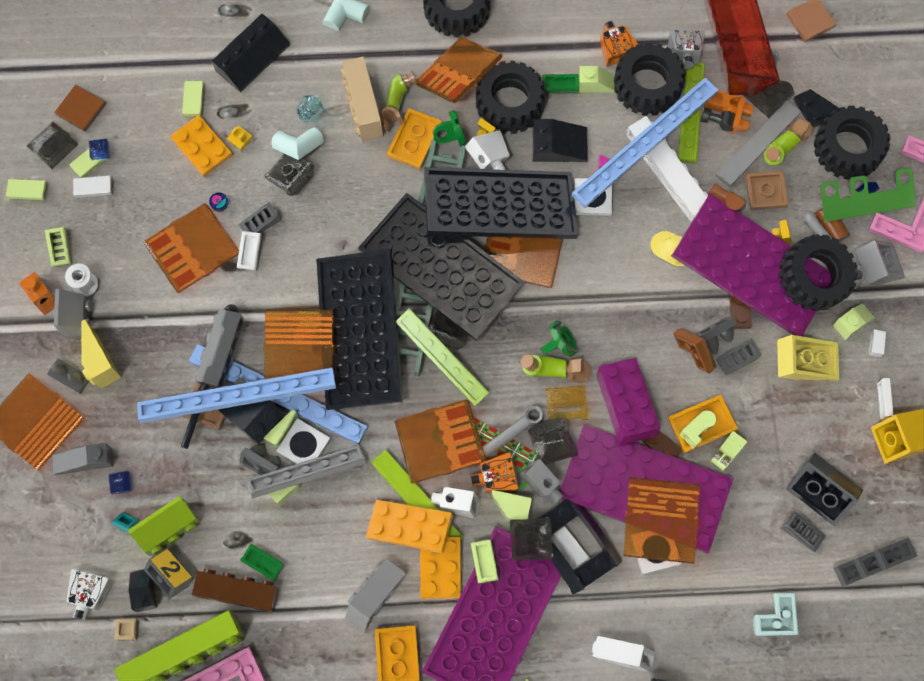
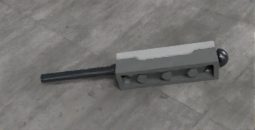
M229 304L224 309L219 308L218 314H215L212 323L214 326L212 332L209 331L206 341L208 343L206 349L202 350L200 356L202 361L194 374L195 381L201 387L200 391L208 390L209 388H221L223 386L245 320L242 314L239 313L236 305ZM200 413L191 415L181 448L188 449Z

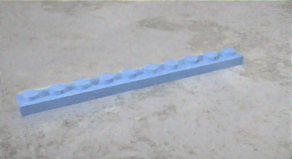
M704 78L574 190L572 196L586 208L715 96L718 89L709 80Z
M198 344L189 362L200 367L202 361L200 356L202 350L206 348ZM232 360L225 380L234 383L239 377L246 383L269 379ZM302 394L269 400L288 411L295 410L298 416L358 445L368 429L366 425L335 410H326L325 405Z
M333 368L137 402L138 420L140 423L335 389Z

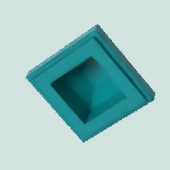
M124 512L120 513L112 521V524L121 532H128L129 529L139 523L138 519Z

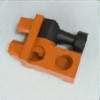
M718 90L717 94L705 103L701 122L708 123L711 120L718 123L723 131H730L729 133L734 135L736 131L746 132L750 121L742 119L741 115L751 117L754 105L746 103L745 97H738ZM711 111L721 112V114L711 113Z

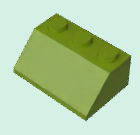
M178 496L133 526L128 532L145 554L155 556L162 552L163 547L167 544L177 542L183 533H189L196 529L200 521L188 502L181 496Z

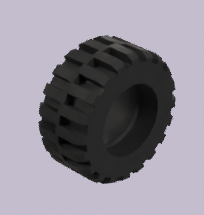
M423 0L424 15L428 19L429 25L435 27V31L438 33L442 31L448 37L449 35H454V37L464 35L465 37L469 36L470 32L475 33L479 31V27L482 28L486 20H488L491 10V0H473L470 6L461 10H452L445 7L441 3L442 0Z
M646 43L644 46L638 44L635 49L631 47L620 57L614 77V91L617 94L618 100L624 102L623 106L628 109L630 107L632 112L636 114L641 112L642 115L647 116L648 113H651L654 116L658 115L660 111L665 113L668 108H671L679 100L685 83L686 72L683 69V62L681 60L678 61L679 56L676 53L673 54L671 52L672 49L668 47L663 48L662 44L658 43L657 45ZM641 70H653L664 78L666 84L657 89H646L636 83L633 75Z
M510 60V63L502 61L497 66L493 64L490 66V71L485 70L477 82L476 108L478 109L479 117H483L485 121L504 134L506 131L516 134L518 130L520 132L526 131L527 126L529 128L533 127V119H540L541 113L544 110L546 93L544 82L541 81L540 74L535 73L534 68L531 66L526 67V63L523 62L517 64L515 63L516 61ZM513 87L524 92L528 99L520 106L504 107L497 103L493 96L503 88Z
M848 106L847 109L840 107L837 111L829 113L828 117L822 122L814 140V147L816 148L814 152L815 156L819 157L818 162L820 165L824 164L825 170L828 173L830 171L833 172V176L838 178L843 176V179L850 180L851 177H867L874 172L887 155L890 148L889 141L891 140L890 134L886 133L888 127L882 123L883 119L880 116L876 117L874 115L875 112L872 110L866 111L865 107L861 106L859 108ZM851 132L860 136L866 144L867 152L854 154L844 150L838 143L836 134Z
M816 234L803 238L785 252L783 260L779 264V268L782 270L778 272V278H782L780 283L781 289L785 288L786 293L784 294L787 298L791 297L793 299V304L796 306L801 304V308L805 310L811 308V311H824L850 296L851 291L856 286L854 281L858 279V273L855 272L857 263L852 260L854 258L852 252L849 253L846 250L848 247L845 244H839L840 240L836 238L830 239L829 235L823 234L820 237V235ZM807 258L818 259L827 266L831 276L828 289L819 288L809 281L805 273V261Z

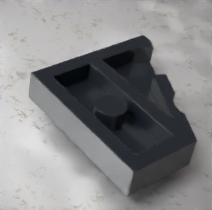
M811 89L794 96L793 99L803 117L811 123L813 128L821 125L829 113L837 111L839 108Z

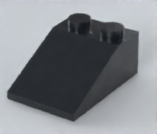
M533 119L532 162L588 161L587 127L555 119Z
M239 377L232 385L246 382ZM269 400L217 409L256 444L264 438L284 415Z

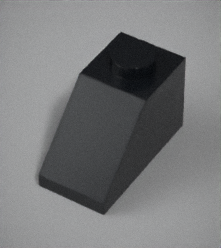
M144 569L131 572L128 588L131 610L138 613L157 608L153 580Z

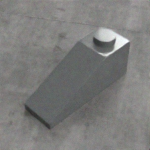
M106 443L87 445L52 455L53 475L113 467L112 448Z

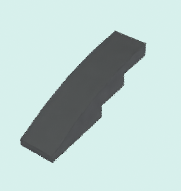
M907 538L833 569L841 586L844 587L918 556L910 539Z

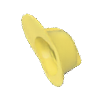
M661 231L652 237L651 249L656 256L674 266H685L671 257L682 236L668 231Z

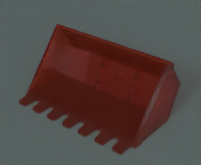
M704 0L713 42L717 49L720 68L724 75L728 94L756 95L771 85L779 83V75L757 0Z

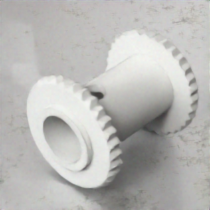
M78 263L67 269L65 280L75 293L84 294L86 297H89L97 291L99 287L98 279L91 273L88 266Z

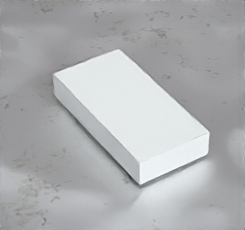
M111 176L73 179V196L75 198L112 195Z
M242 231L237 262L238 269L257 270L262 238L261 233Z
M883 378L877 383L881 421L893 416L890 378Z
M565 526L550 537L572 569L589 559L588 555Z

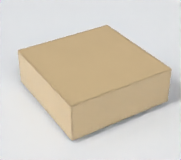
M116 619L115 640H137L138 619Z

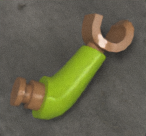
M413 71L410 72V75L398 73L390 82L386 107L379 114L381 124L388 132L395 120H398L401 125L405 124L399 110L403 97L408 92V87H411L412 83H418Z
M801 118L794 121L785 133L767 147L764 152L765 161L774 166L781 164L801 140L805 142L814 132L811 123Z
M527 354L521 358L523 371L532 377L567 378L568 374L569 381L583 383L587 382L589 375H591V367L587 361L582 359H570L569 364H567V360Z

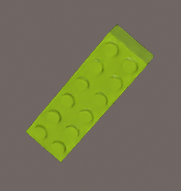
M228 610L114 668V671L119 681H166L167 676L174 674V676L186 671L185 667L191 664L196 666L204 662V657L210 654L212 656L218 655L223 652L222 648L228 645L233 647L241 643V638L245 637V634L236 614Z

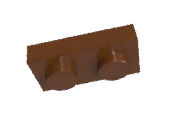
M729 294L730 314L736 323L733 329H751L750 307Z
M660 431L657 437L640 440L649 448L676 458L682 452L679 446Z

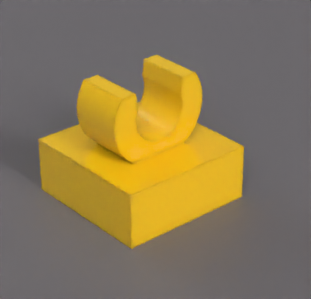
M482 118L477 123L480 129L476 134L477 136L497 131L494 126Z
M237 126L228 136L227 141L240 151H243L251 142L253 136L240 126Z
M787 220L779 221L780 228L772 229V234L779 239H783L787 244L792 243Z

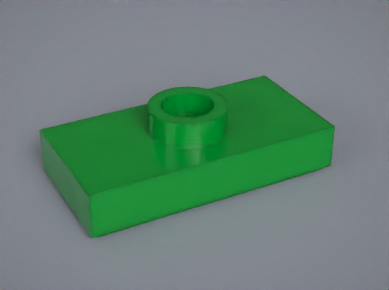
M542 74L546 93H579V74Z
M253 544L249 545L240 559L242 563L275 582L285 566L284 563Z

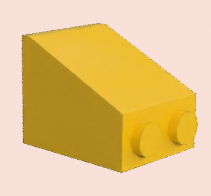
M924 409L896 414L870 427L884 464L924 453Z

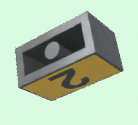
M168 548L149 559L144 568V571L169 600L186 589L193 578L190 571L178 561L177 556L171 553Z

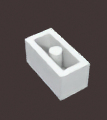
M874 329L871 332L869 356L882 357L884 355L886 331Z

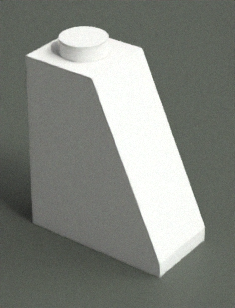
M597 636V640L593 643L592 647L593 657L599 660L652 673L656 653L643 645Z

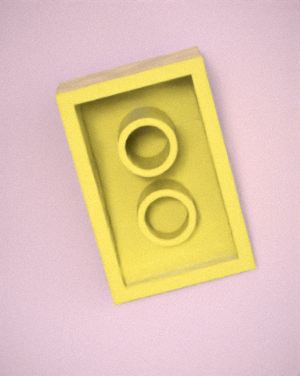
M86 320L81 321L82 365L85 369L82 372L93 386L97 385L102 389L120 379L121 376L96 331Z
M790 335L777 340L778 377L793 380H839L838 342Z

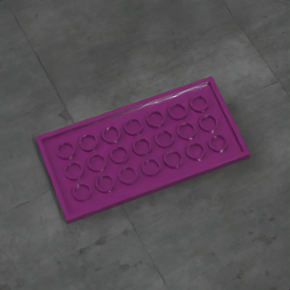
M709 194L671 257L792 335L803 336L816 311H811V308L808 310L802 309L801 304L797 306L793 304V299L791 297L787 298L784 294L786 293L785 288L781 289L780 283L782 278H778V272L782 269L779 268V264L783 260L785 252L792 246L738 211L729 209L724 202ZM807 258L805 261V273L809 281L819 288L828 289L831 281L829 270L812 259Z
M584 424L560 491L564 494L561 500L568 499L585 509L639 529L653 532L674 540V542L709 554L733 478L634 442L619 446L615 435ZM638 485L698 492V495L642 490L636 487L628 488V486ZM639 492L691 497L695 501L660 498L655 494L642 496L639 495ZM628 497L646 498L647 502L631 501L627 499ZM658 500H665L668 502L666 504H660L658 503ZM676 502L698 504V506H679L676 504ZM627 503L664 506L666 510L631 507ZM677 508L686 509L685 512L676 511ZM633 509L682 514L686 518L651 515L648 512H643L642 514L633 513Z
M495 526L489 540L491 539L498 580L478 584L476 569L474 568L422 670L423 674L437 681L511 680L561 577L541 548Z

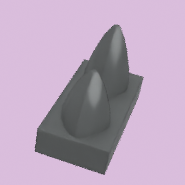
M725 317L696 333V335L706 339L711 353L717 355L719 350L717 335L731 343L734 337L733 326L736 325L734 318Z
M58 358L47 373L51 378L79 394L83 392L89 383L83 372Z
M264 443L255 445L250 449L245 447L240 455V463L259 475L278 470L280 460L279 456L263 458L265 454Z

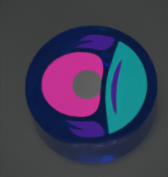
M217 192L211 195L209 204L214 211L222 212L228 207L229 201L225 194Z

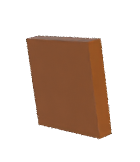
M75 84L54 113L86 132L106 103L104 100Z

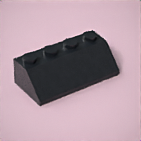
M261 13L211 62L215 72L241 93L290 46V43L275 23Z

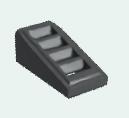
M268 202L243 220L239 226L242 231L250 232L247 228V225L250 224L253 229L251 232L261 233L280 222V219L270 202ZM260 217H263L265 222L262 223ZM255 220L259 224L257 228L253 223Z
M750 339L716 358V361L726 376L760 358L761 353L754 341ZM740 351L743 353L744 357L746 358L745 360H743V358L741 357V355H740V353H739ZM732 355L736 357L737 361L739 362L738 364H736ZM726 358L730 362L732 366L731 368H729L727 363L725 362Z
M796 511L791 513L781 528L814 553L826 537V535ZM795 521H797L798 524L795 527V529H793L791 526ZM803 525L805 528L802 531V533L799 534L798 530ZM808 530H810L811 534L807 539H805V534ZM814 535H817V540L814 544H811L810 541Z

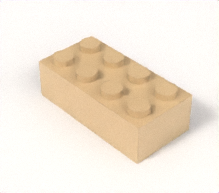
M364 56L342 61L343 69H340L356 135L361 136L362 142L383 137L381 120Z

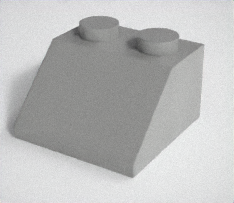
M874 240L855 250L857 262L866 271V278L864 280L869 285H881L905 278L893 243Z
M55 289L54 327L64 337H82L81 321L86 320L91 325V321L88 318L89 312H91V301L84 294Z

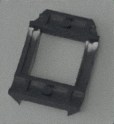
M568 499L534 520L535 542L539 544L551 560L562 579L567 583L572 594L584 590L586 586L614 567H618L622 562L612 544L584 507ZM578 516L602 550L572 569L549 535Z

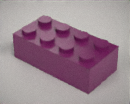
M632 358L599 366L596 377L619 446L657 437L661 427L637 359Z

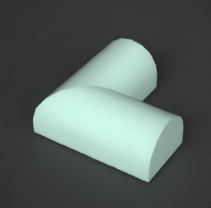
M334 0L323 20V25L339 31L346 17L363 23L370 10V6L357 0Z
M314 127L298 138L282 131L274 134L272 138V148L298 160L324 143L321 132Z
M795 593L773 594L775 614L754 616L753 626L755 635H798Z

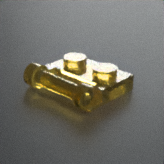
M584 385L546 388L549 423L555 422V420L581 418L582 420H588ZM580 407V411L554 413V408Z

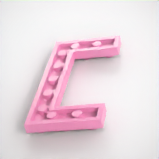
M908 135L900 154L924 163V141ZM924 196L911 227L876 213L868 231L922 253L924 251Z
M247 647L184 681H231L238 676L241 681H265L251 648Z

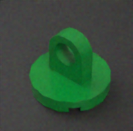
M456 110L449 111L451 120L436 125L432 131L433 138L441 144L457 139L459 147L465 146L466 141ZM445 130L447 133L444 137H438V131Z
M556 320L550 324V332L554 340L540 348L543 355L557 347L568 357L577 353L578 348H574L576 341L570 330L566 326L562 327L560 325L562 324L561 321Z

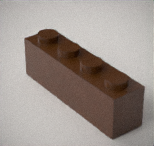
M204 569L203 572L197 571L191 595L197 598L274 613L279 588L274 586L275 583L263 580L262 583H257L251 577L243 576V579H237L231 573L224 572L223 576L216 575L214 570Z

